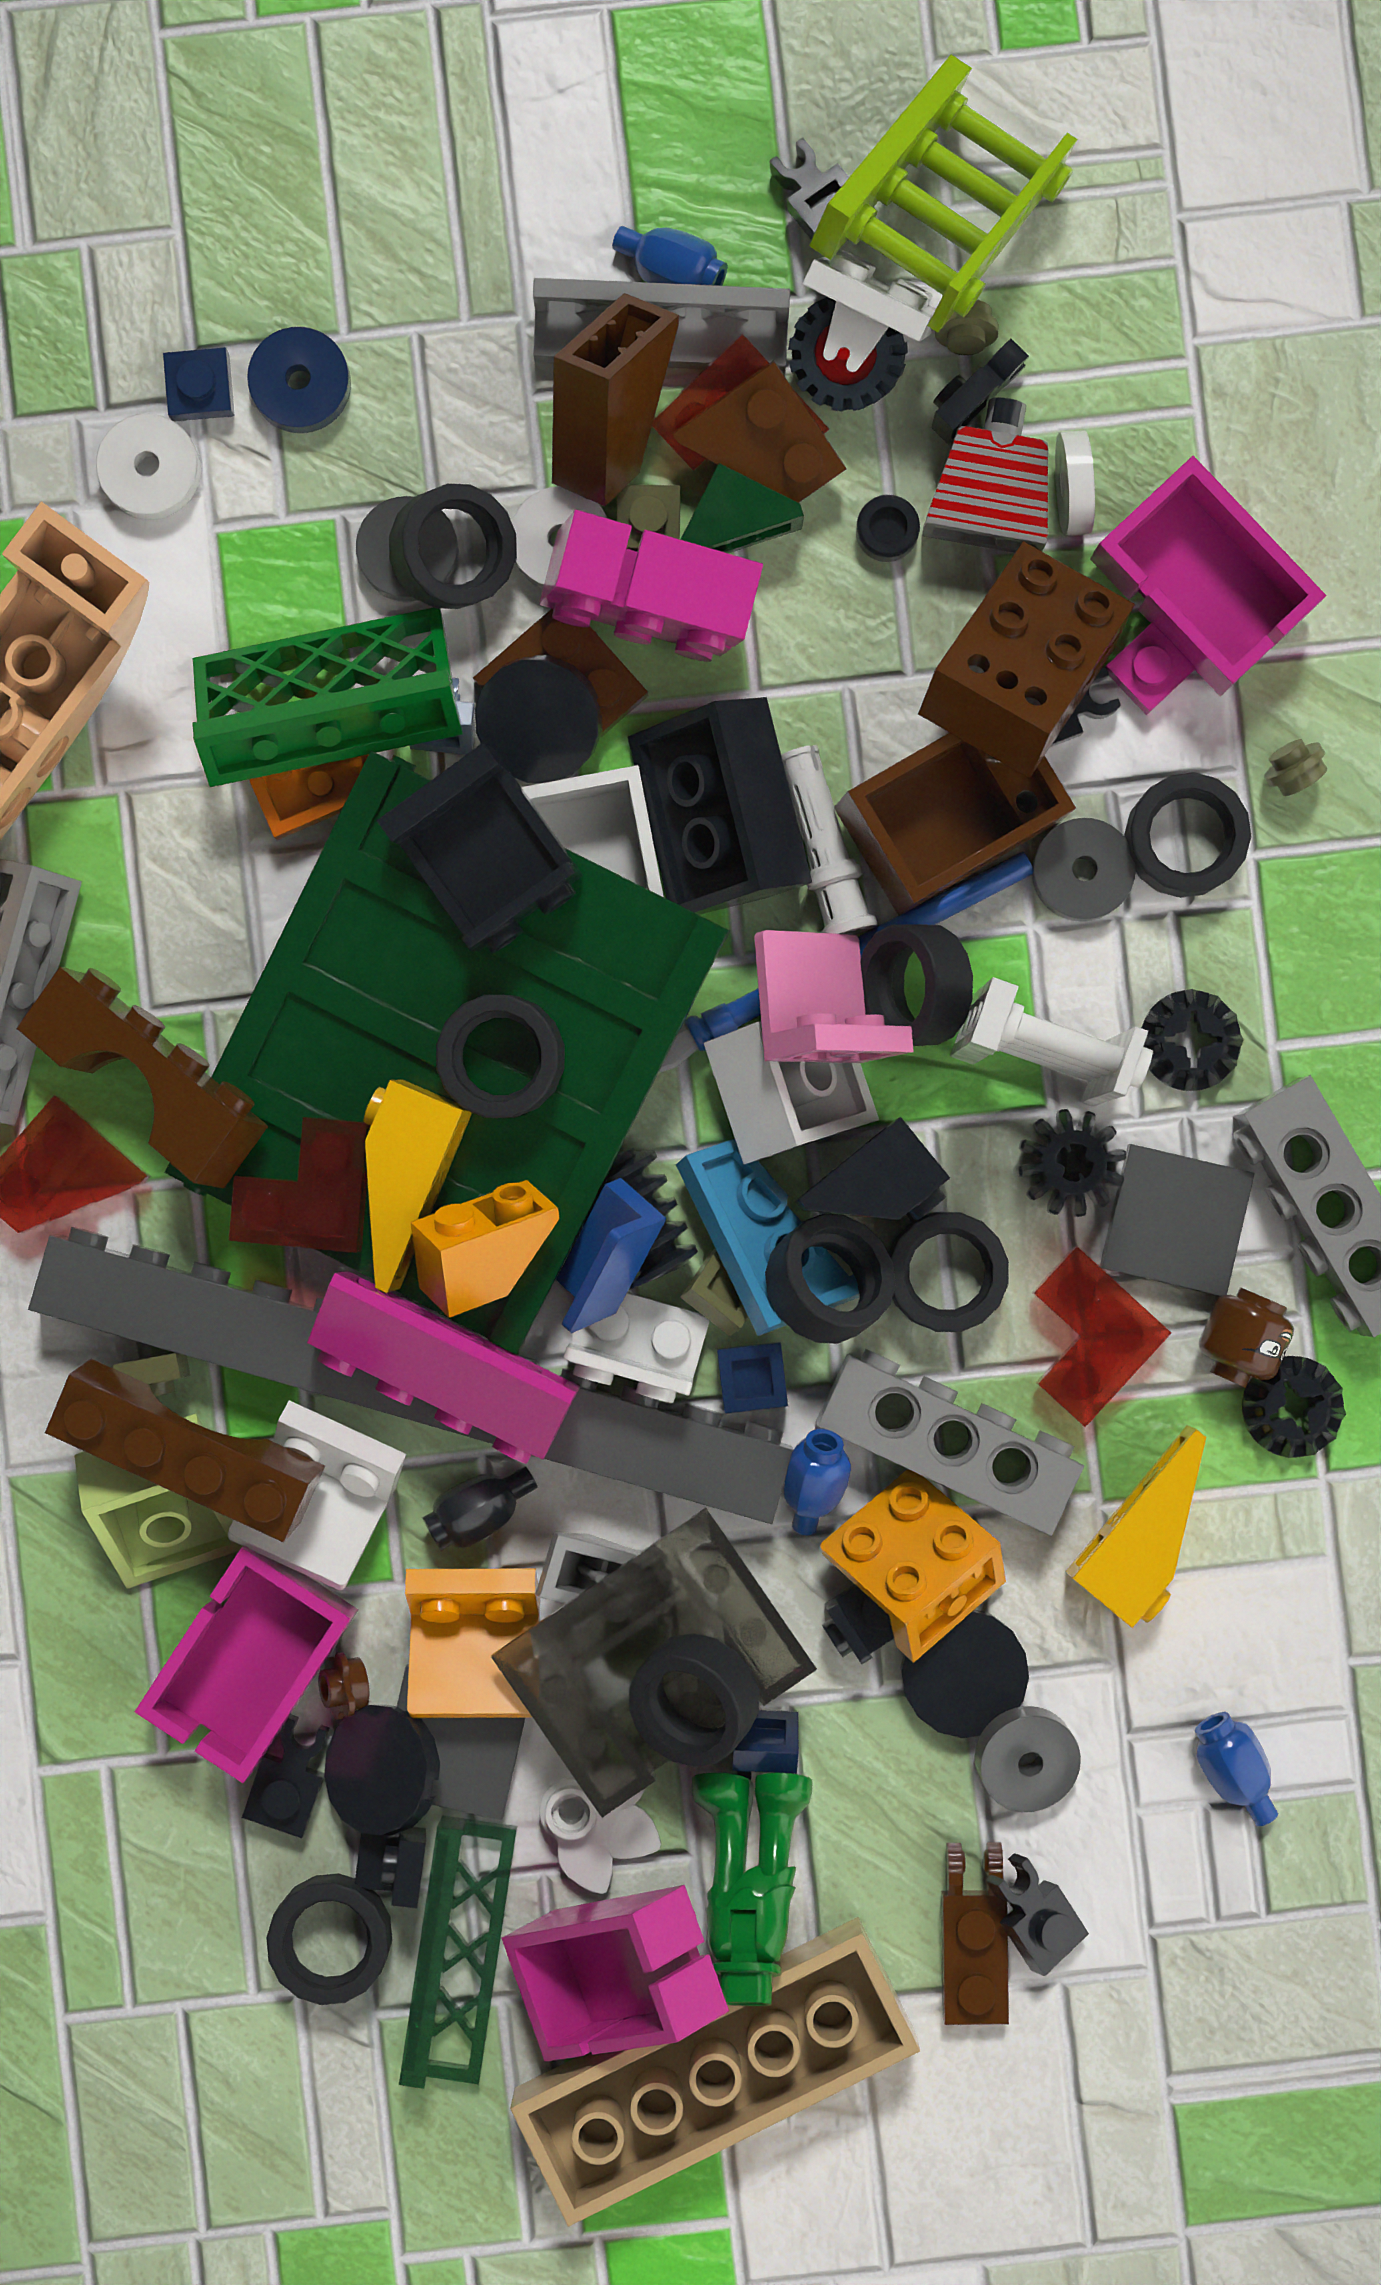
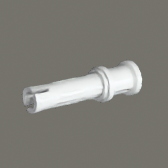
M818 746L799 747L781 754L797 822L811 867L812 883L807 884V888L810 891H815L825 928L820 933L858 935L878 926L876 917L868 915L858 878L863 874L861 865L857 864L855 859H849L847 848L843 841L829 786H827L822 769Z

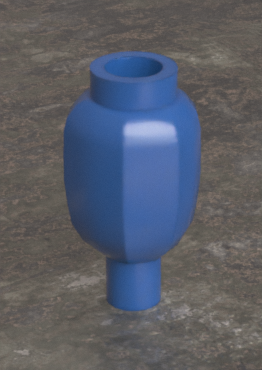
M620 226L612 243L613 250L634 258L638 274L647 283L722 286L727 274L728 265L726 262L717 259V252L712 244L677 229L668 227L655 228L645 234H641L625 226Z
M816 1429L809 1432L806 1438L796 1445L790 1456L784 1484V1498L792 1510L795 1511L792 1528L801 1535L808 1536L814 1534L817 1530L819 1518L829 1514L837 1507L847 1489L851 1472L849 1457L843 1449L844 1442L842 1438L830 1430Z
M1219 1712L1207 1717L1197 1725L1195 1733L1200 1740L1197 1746V1760L1208 1781L1222 1799L1230 1804L1245 1806L1256 1826H1264L1271 1823L1277 1818L1278 1812L1268 1796L1271 1786V1767L1258 1738L1247 1724L1233 1721L1228 1712Z

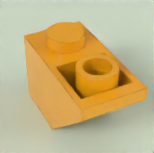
M528 1180L519 1183L501 1185L492 1193L462 1204L443 1206L434 1214L412 1221L411 1229L419 1288L449 1318L508 1296L558 1222V1207Z

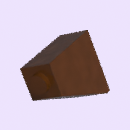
M624 293L554 356L552 484L606 506L640 473L679 326L678 314Z

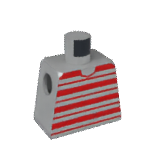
M991 398L988 402L984 429L969 426L959 427L923 526V537L1016 553L1024 541L1043 551L1048 536V442L1021 436L1026 404L1009 398Z

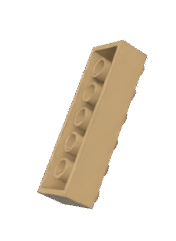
M859 1917L782 1954L779 1962H775L782 1967V1975L772 1977V2003L770 2006L727 2005L729 2012L677 2043L594 2055L589 2052L514 2088L510 2109L568 2227L920 2052L915 2030Z

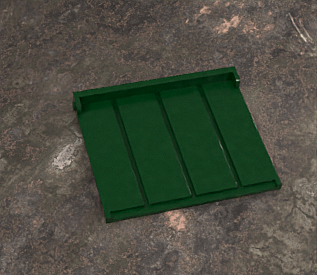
M370 751L211 1076L218 1084H221L223 1081L228 1082L248 1095L255 1103L250 1111L262 1120L268 1128L224 1188L193 1183L170 1162L164 1173L183 1182V1186L188 1190L202 1196L209 1194L375 1280L365 1140L371 1126L364 1123L365 1112L374 1092L378 1087L386 1089L390 1080H405L456 1102L445 1091L436 1069V1043L445 1021L462 1004L483 995H514L539 1005L556 1022L565 1045L564 1071L556 1091L538 1109L515 1118H484L472 1113L431 1214H434L443 1206L462 1204L492 1193L501 1185L528 1180L558 1207V1222L506 1297L449 1318L419 1288L415 1253L400 1289L395 1290L517 1355L521 1352L525 1339L730 930L565 848L584 875L572 884V887L577 892L575 896L548 915H544L540 909L530 914L518 923L523 933L496 953L491 954L487 947L479 952L468 950L461 940L464 935L399 844L391 842L376 821L431 780L414 772L416 765L394 754L390 760ZM492 1018L480 1023L469 1034L463 1048V1065L469 1079L479 1089L492 1095H509L523 1089L532 1080L538 1066V1047L533 1035L523 1024L510 1018Z

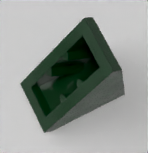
M719 463L680 540L721 552L732 553L801 530L804 514L800 503Z

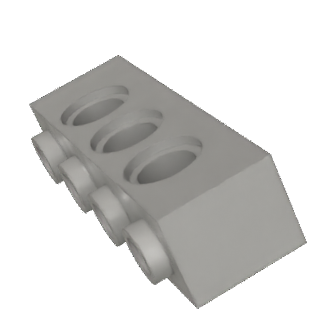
M1311 1075L1301 1077L1234 1115L1233 1117L1240 1127L1239 1130L1233 1133L1234 1138L1251 1165L1260 1162L1270 1178L1272 1184L1266 1187V1193L1277 1213L1284 1221L1292 1217L1304 1237V1240L1298 1243V1248L1309 1268L1316 1276L1325 1273L1337 1294L1330 1298V1302L1341 1323L1349 1332L1357 1328L1361 1336L1376 1337L1381 1334V1195ZM1294 1136L1305 1139L1311 1146L1313 1153L1311 1164L1301 1173L1292 1170L1284 1159L1285 1145ZM1328 1191L1337 1194L1343 1201L1345 1208L1341 1222L1333 1228L1323 1225L1316 1213L1318 1200ZM1360 1247L1369 1249L1374 1254L1377 1263L1375 1274L1365 1283L1356 1281L1349 1271L1350 1257Z
M865 1349L861 1360L849 1354L846 1355L815 1423L818 1427L833 1431L847 1441L1050 1536L1053 1535L1084 1468L1083 1464L1070 1458L1075 1446L1039 1430L1035 1441L1011 1431L1017 1419L981 1403L977 1414L954 1404L958 1394L957 1391L928 1377L923 1376L919 1387L896 1377L900 1364L868 1349ZM899 1393L904 1395L910 1403V1416L901 1427L894 1429L885 1428L876 1419L875 1410L877 1403L887 1394ZM951 1420L962 1422L968 1431V1442L965 1448L960 1453L952 1456L940 1454L934 1445V1435L937 1428L944 1422ZM1017 1448L1025 1456L1026 1467L1024 1473L1013 1482L1005 1483L998 1481L992 1469L994 1458L1004 1449Z

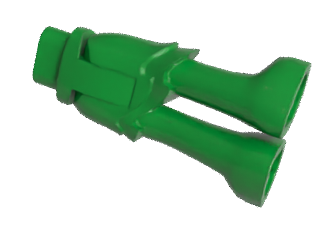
M701 1773L692 1777L693 1800L710 1813L714 1820L716 1834L713 1885L707 1893V1934L712 1955L716 1961H719L714 1963L713 1967L716 1974L721 1975L720 1986L727 2005L770 2006L772 2003V1977L782 1975V1967L775 1962H779L785 1947L788 1933L789 1907L796 1889L793 1886L796 1867H788V1859L795 1819L810 1803L812 1795V1779L807 1776L792 1773H765L756 1776L755 1797L760 1819L758 1866H754L747 1871L746 1855L749 1821L753 1805V1782L746 1777L729 1773Z

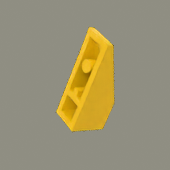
M390 1080L386 1089L378 1087L368 1104L364 1116V1123L371 1126L365 1140L375 1288L385 1293L398 1290L402 1285L415 1253L411 1222L431 1214L472 1115V1112L461 1108L457 1102L405 1080Z
M1188 1425L1065 1571L1131 1628L1135 1626L1140 1618L1146 1623L1150 1622L1163 1609L1171 1596V1593L1165 1588L1174 1579L1206 1441V1436Z

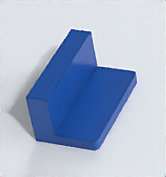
M622 1178L609 1182L603 1187L556 1278V1281L575 1297L562 1321V1325L570 1333H574L617 1313L667 1219Z

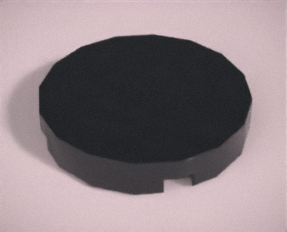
M534 655L533 657L516 659L504 664L483 686L475 707L476 734L480 743H485L495 749L514 778L526 783H547L561 780L573 775L595 752L603 731L602 715L600 716V707L597 702L598 696L592 683L574 665L551 655Z
M975 1609L914 1663L903 1655L900 1666L904 1694L918 1718L937 1732L958 1738L980 1736L985 1727L998 1715L1010 1709L1020 1707L1024 1701L1029 1681L1026 1652L1014 1632L992 1614Z
M368 1705L356 1710L354 1716L346 1717L337 1726L326 1750L324 1770L329 1800L341 1820L359 1833L379 1836L394 1835L413 1828L429 1811L435 1796L429 1797L433 1789V1780H439L440 1759L435 1738L421 1718H412L409 1716L408 1711H403L399 1707L392 1705Z

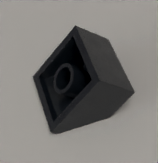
M899 1117L806 1191L795 1202L803 1211L887 1220H899L907 1215L911 1221H918L946 1198L939 1187L949 1180L950 1177L905 1121Z

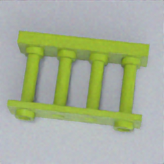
M952 54L829 201L809 245L831 260L847 239L854 244H858L862 240L942 294L943 296L927 325L937 333H939L954 312L962 317L968 314L986 285L980 278L1041 199L1044 197L1053 203L1073 173L1074 169L1066 165L1065 162L1078 140L1067 132L1046 159L966 105L968 98L961 94V90L972 68ZM938 127L946 132L951 128L955 129L1030 181L1019 195L1016 196L936 142L939 135L935 131ZM908 164L917 169L923 164L1001 218L988 234L908 181L906 179L908 172L904 169ZM878 201L885 206L893 202L971 255L957 273L877 219L878 210L873 207Z

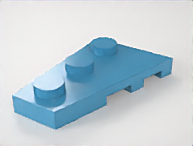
M735 1139L686 1155L676 1164V1167L757 1336L786 1326L787 1324L778 1317L768 1297L765 1271L770 1254L785 1236L802 1223L787 1206L788 1195L758 1160L743 1164ZM811 1246L802 1253L803 1277L810 1291L823 1304L834 1308L859 1298L858 1283L854 1274L849 1276L827 1249Z

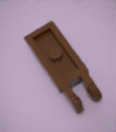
M1001 1842L986 1843V1850L983 1852V1868L986 1873V1879L990 1875L1004 1879ZM946 1843V1890L941 1891L944 2024H1009L1008 1935L1000 1924V1921L1008 1914L1007 1901L996 1897L987 1883L986 1890H963V1873L966 1868L965 1852L962 1850L961 1843Z

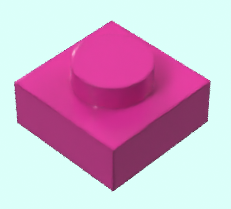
M1153 622L1105 667L1111 679L1146 716L1196 669Z

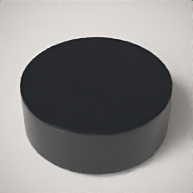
M881 495L871 499L861 509L856 523V538L859 546L869 557L881 562L897 561L908 555L914 548L920 532V521L915 508L907 500L896 495Z

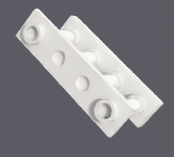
M992 978L973 994L967 1019L958 1031L950 1054L952 1058L974 1065L989 1055H993L994 1052L1000 1051L1088 1081L1081 1102L1095 1106L1126 1096L1130 1086L1140 1088L1149 1069L1153 1050L1143 1047L1148 1030L1136 1026L1104 1041L1023 1013L1024 1006L1014 1003L1019 986Z

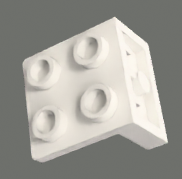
M627 1292L616 1314L573 1333L571 1343L566 1347L563 1359L576 1363L573 1375L611 1385L614 1374L639 1381L636 1393L673 1403L676 1392L690 1395L693 1377L709 1320L701 1313Z
M289 1400L278 1420L273 1442L325 1465L304 1517L284 1543L233 1520L229 1527L228 1538L337 1590H343L350 1580L397 1487L406 1454Z

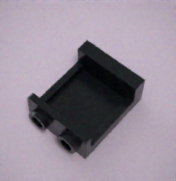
M481 743L376 820L391 842L399 844L464 935L461 940L468 950L479 952L487 947L490 953L493 954L506 947L523 933L522 928L518 924L537 909H540L544 915H548L564 905L577 893L572 884L584 876L495 749L485 743Z

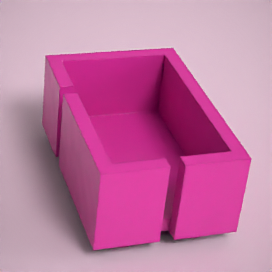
M1194 455L1098 544L1090 558L1128 600L1137 592L1144 597L1145 600L1138 608L1139 612L1150 623L1153 622L1195 666V671L1220 697L1327 596Z
M576 509L557 531L539 602L541 606L554 609L552 618L578 627H589L591 620L615 626L614 635L616 637L633 643L649 645L651 644L652 637L675 643L674 652L678 655L704 662H711L713 654L722 656L732 647L745 640L763 563L649 530L642 532L638 552L626 549L632 528L631 525Z
M246 1546L241 1547L209 1596L213 1600L202 1607L134 1711L182 1744L196 1732L200 1724L210 1729L211 1731L200 1741L194 1752L241 1783H244L255 1770L359 1610L307 1575L261 1555ZM228 1598L226 1603L222 1605L221 1603Z
M685 1885L555 1909L501 1938L544 2062L580 2057L589 2052L594 2055L677 2043L729 2012L710 1955L700 1956L697 1946L705 1941Z

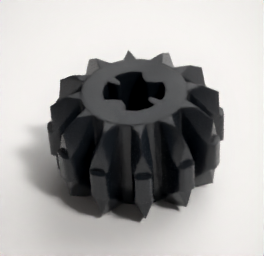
M1058 1110L1056 1114L1058 1134L1047 1121L1038 1119L1034 1122L1033 1127L1035 1132L1044 1141L1043 1145L1026 1139L1022 1140L1019 1144V1150L1026 1154L1037 1156L1036 1164L1018 1166L1016 1168L1017 1175L1019 1177H1028L1038 1174L1041 1181L1031 1186L1026 1192L1030 1200L1042 1197L1048 1190L1053 1191L1047 1204V1212L1050 1214L1058 1215L1064 1206L1067 1195H1069L1073 1216H1085L1087 1206L1084 1193L1090 1197L1094 1204L1099 1207H1105L1109 1204L1110 1200L1098 1184L1103 1182L1110 1186L1119 1187L1124 1182L1122 1175L1106 1169L1107 1163L1125 1160L1126 1151L1124 1149H1115L1105 1152L1102 1145L1113 1139L1117 1132L1113 1126H1107L1101 1129L1095 1136H1092L1090 1133L1095 1124L1096 1117L1093 1112H1084L1079 1119L1076 1130H1074L1069 1110ZM1070 1145L1080 1149L1078 1160L1086 1164L1084 1174H1072V1181L1063 1178L1065 1167L1056 1162L1059 1151L1061 1154L1071 1152Z

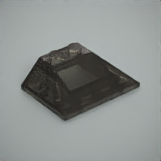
M707 1507L491 1655L499 1670L602 1818L655 1782V1770L669 1761V1759L654 1751L637 1732L629 1712V1686L637 1669L656 1648L674 1636L694 1633L716 1638L734 1649L751 1668L759 1689V1701L763 1706L817 1670L811 1658ZM671 1671L664 1674L663 1688L669 1703L680 1716L697 1726L711 1729L717 1728L725 1722V1712L720 1699L707 1683L692 1674Z

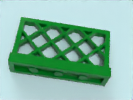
M432 607L192 658L197 722H192L193 740L210 787L369 754L370 751L377 753L463 735L461 719L455 699L444 620L441 609ZM431 632L415 649L400 644L407 636ZM359 646L365 648L352 662L337 657L345 649ZM384 657L400 662L386 676L371 670ZM297 659L304 661L290 675L275 670L283 662ZM322 670L337 675L323 689L309 684ZM418 670L426 673L413 676ZM235 672L242 674L227 688L210 682L211 677ZM260 683L274 688L260 702L245 697ZM356 683H358V684L364 686V687H359V688L350 689V688L353 687ZM293 696L302 699L288 702ZM231 709L239 712L235 714L226 715Z

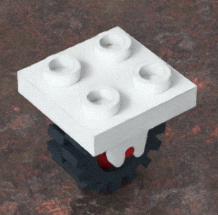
M843 250L841 254L836 253L831 260L826 257L813 260L803 285L827 297L815 302L807 308L808 311L802 317H799L794 326L796 328L794 336L790 338L788 350H792V360L789 361L791 372L795 371L799 382L796 384L801 391H807L813 397L811 400L820 406L824 404L832 407L831 410L840 412L844 410L856 411L875 404L896 386V382L902 376L906 366L904 360L905 354L908 353L907 342L904 341L903 334L918 342L930 336L933 329L927 325L936 308L929 305L933 294L903 279H899L898 282L892 281L891 286L872 277L876 269L875 265Z

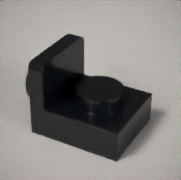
M855 1584L825 1603L832 1619L822 1624L842 1657L853 1651L859 1662L864 1664L873 1658L871 1653L894 1639L889 1614Z
M413 1827L394 1835L379 1836L361 1833L355 1884L365 1889L391 1891V1906L417 1909L426 1846V1828Z

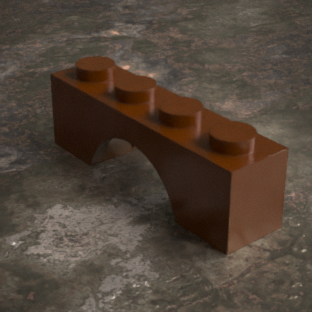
M59 967L16 1029L60 1067L93 1074L103 1066L117 1060L129 1059L145 1076L153 1096L154 1121L148 1144L193 1183L224 1188L268 1128L262 1120L250 1111L255 1105L254 1101L234 1085L224 1081L218 1084L206 1073L210 1066L209 1063L197 1052L181 1043H177L174 1046L163 1037L161 1033L165 1026L154 1015L136 1005L130 1008L117 997L121 992V988L112 979L93 968H89L86 973H81Z
M94 1359L88 1360L68 1375L45 1431L46 1434L283 1543L301 1523L325 1468V1465L268 1439L253 1440L233 1437L195 1424L163 1405L152 1393L150 1385Z

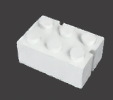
M638 765L521 787L563 847L664 897Z

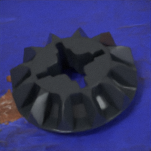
M1195 989L1177 991L1159 1000L1150 1009L1141 1027L1148 1030L1143 1047L1153 1050L1149 1066L1150 1072L1165 1085L1183 1091H1199L1219 1084L1237 1066V1060L1244 1041L1237 1021V1014L1219 996ZM1191 1013H1194V1022L1197 1023L1198 1033L1208 1034L1210 1038H1217V1043H1210L1208 1046L1198 1048L1197 1058L1194 1059V1068H1191V1058L1187 1057L1186 1047L1176 1046L1175 1042H1165V1037H1174L1176 1034L1186 1031L1187 1022L1191 1021Z
M1284 1356L1278 1372L1273 1378L1260 1380L1251 1377L1248 1381L1242 1399V1414L1247 1430L1261 1447L1273 1454L1286 1458L1316 1455L1319 1450L1336 1439L1341 1422L1346 1416L1342 1395L1343 1388L1326 1366L1306 1357ZM1285 1381L1288 1388L1293 1389V1392L1298 1397L1308 1396L1313 1398L1318 1396V1400L1311 1402L1312 1406L1307 1407L1303 1411L1305 1418L1303 1424L1306 1429L1304 1432L1293 1418L1275 1417L1270 1419L1269 1417L1277 1413L1278 1408L1286 1404L1284 1393L1287 1391L1283 1384Z

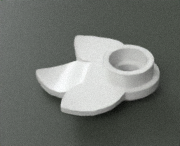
M609 1765L598 1769L585 1780L574 1777L560 1779L547 1788L540 1802L539 1815L541 1823L547 1833L558 1840L560 1867L570 1879L591 1892L606 1893L611 1881L613 1858H638L657 1852L661 1846L658 1830L653 1820L642 1808L636 1805V1802L645 1791L648 1779L632 1768L623 1765ZM574 1798L580 1801L584 1807L583 1814L575 1820L563 1817L559 1806L564 1800Z

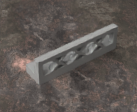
M534 278L533 301L535 307L534 362L553 363L554 356L621 295L626 293L679 315V326L668 368L757 372L774 360L781 372L786 373L790 289Z
M0 859V896L6 875L13 876L7 900L2 906L0 905V1123L15 1126L37 1047L16 1028L58 970L82 881L36 866Z

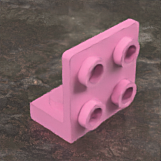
M765 930L755 934L765 1061L864 1063L914 1052L911 1026H885L883 1015H866L860 944L859 938L856 935Z

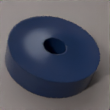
M289 327L278 330L258 345L249 362L247 381L250 395L262 416L281 430L292 433H309L320 430L337 419L348 402L351 391V375L345 357L338 345L318 330L307 327ZM297 371H305L310 374L309 384L302 389H293L288 385L289 378Z

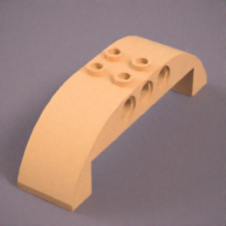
M42 501L2 553L18 571L0 594V840L72 745L105 694L131 645L141 621L150 584L145 577Z

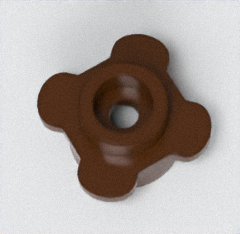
M343 1652L336 1653L335 1658L334 1656L328 1657L324 1662V1669L320 1670L318 1675L321 1701L325 1708H331L333 1717L336 1720L344 1719V1715L346 1717L354 1716L355 1710L366 1707L369 1703V1681L364 1663L359 1657L347 1659Z

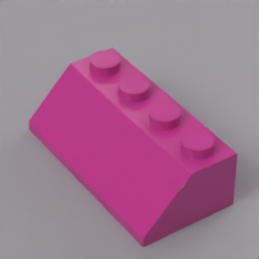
M350 1271L334 1273L307 1341L308 1344L321 1350L316 1360L325 1366L352 1377L356 1368L379 1378L375 1389L380 1393L408 1406L411 1405L414 1397H417L438 1408L433 1417L437 1421L469 1435L473 1426L496 1436L492 1445L494 1449L525 1464L528 1463L531 1455L542 1460L545 1458L580 1388V1385L392 1292L385 1293L376 1289L374 1283Z

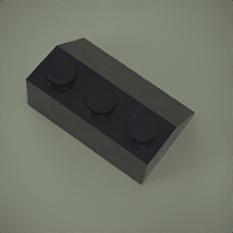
M767 697L713 701L627 737L634 766H639L653 844L668 900L700 915L766 899L812 883Z

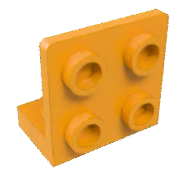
M909 1469L835 1530L820 1545L823 1556L889 1614L895 1645L913 1663L1006 1582L1000 1542L925 1477Z
M536 1568L406 1569L405 1596L411 1613L407 1711L410 1717L532 1718L536 1716L538 1705L540 1597L535 1595L538 1587Z

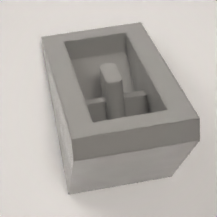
M554 1532L535 1595L540 1598L655 1626L673 1563L590 1534Z

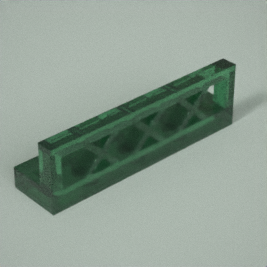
M445 1815L441 1816L436 1830L399 2079V2085L424 2089L428 2077L479 2085L518 1826ZM465 1835L502 1841L499 1864L478 1880L462 1860ZM460 1873L469 1887L456 1896ZM496 1878L494 1898L492 1900L483 1887ZM475 1894L491 1915L490 1925L487 1930L467 1943L453 1924L452 1918L454 1909ZM451 1937L460 1950L447 1959L449 1939ZM487 1941L483 1964L474 1950ZM466 1958L481 1978V1986L478 1993L458 2007L444 1988L443 1979L446 1971ZM441 2000L450 2014L437 2023ZM477 2006L475 2026L473 2027L465 2014ZM455 2021L472 2042L469 2065L432 2060L435 2036Z

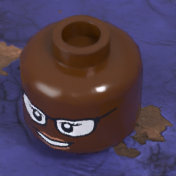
M1241 1287L1236 1296L1223 1295L1219 1297L1198 1344L1204 1355L1215 1360L1210 1372L1245 1388L1250 1376L1260 1380L1273 1378L1278 1372L1294 1335L1293 1324L1284 1317L1287 1307Z

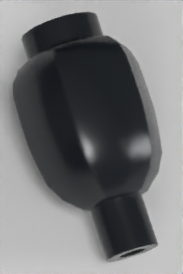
M526 1466L505 1478L494 1474H481L461 1482L441 1494L434 1502L433 1512L422 1517L441 1551L451 1545L464 1549L487 1538L504 1526L514 1514L516 1500L534 1491L538 1486Z

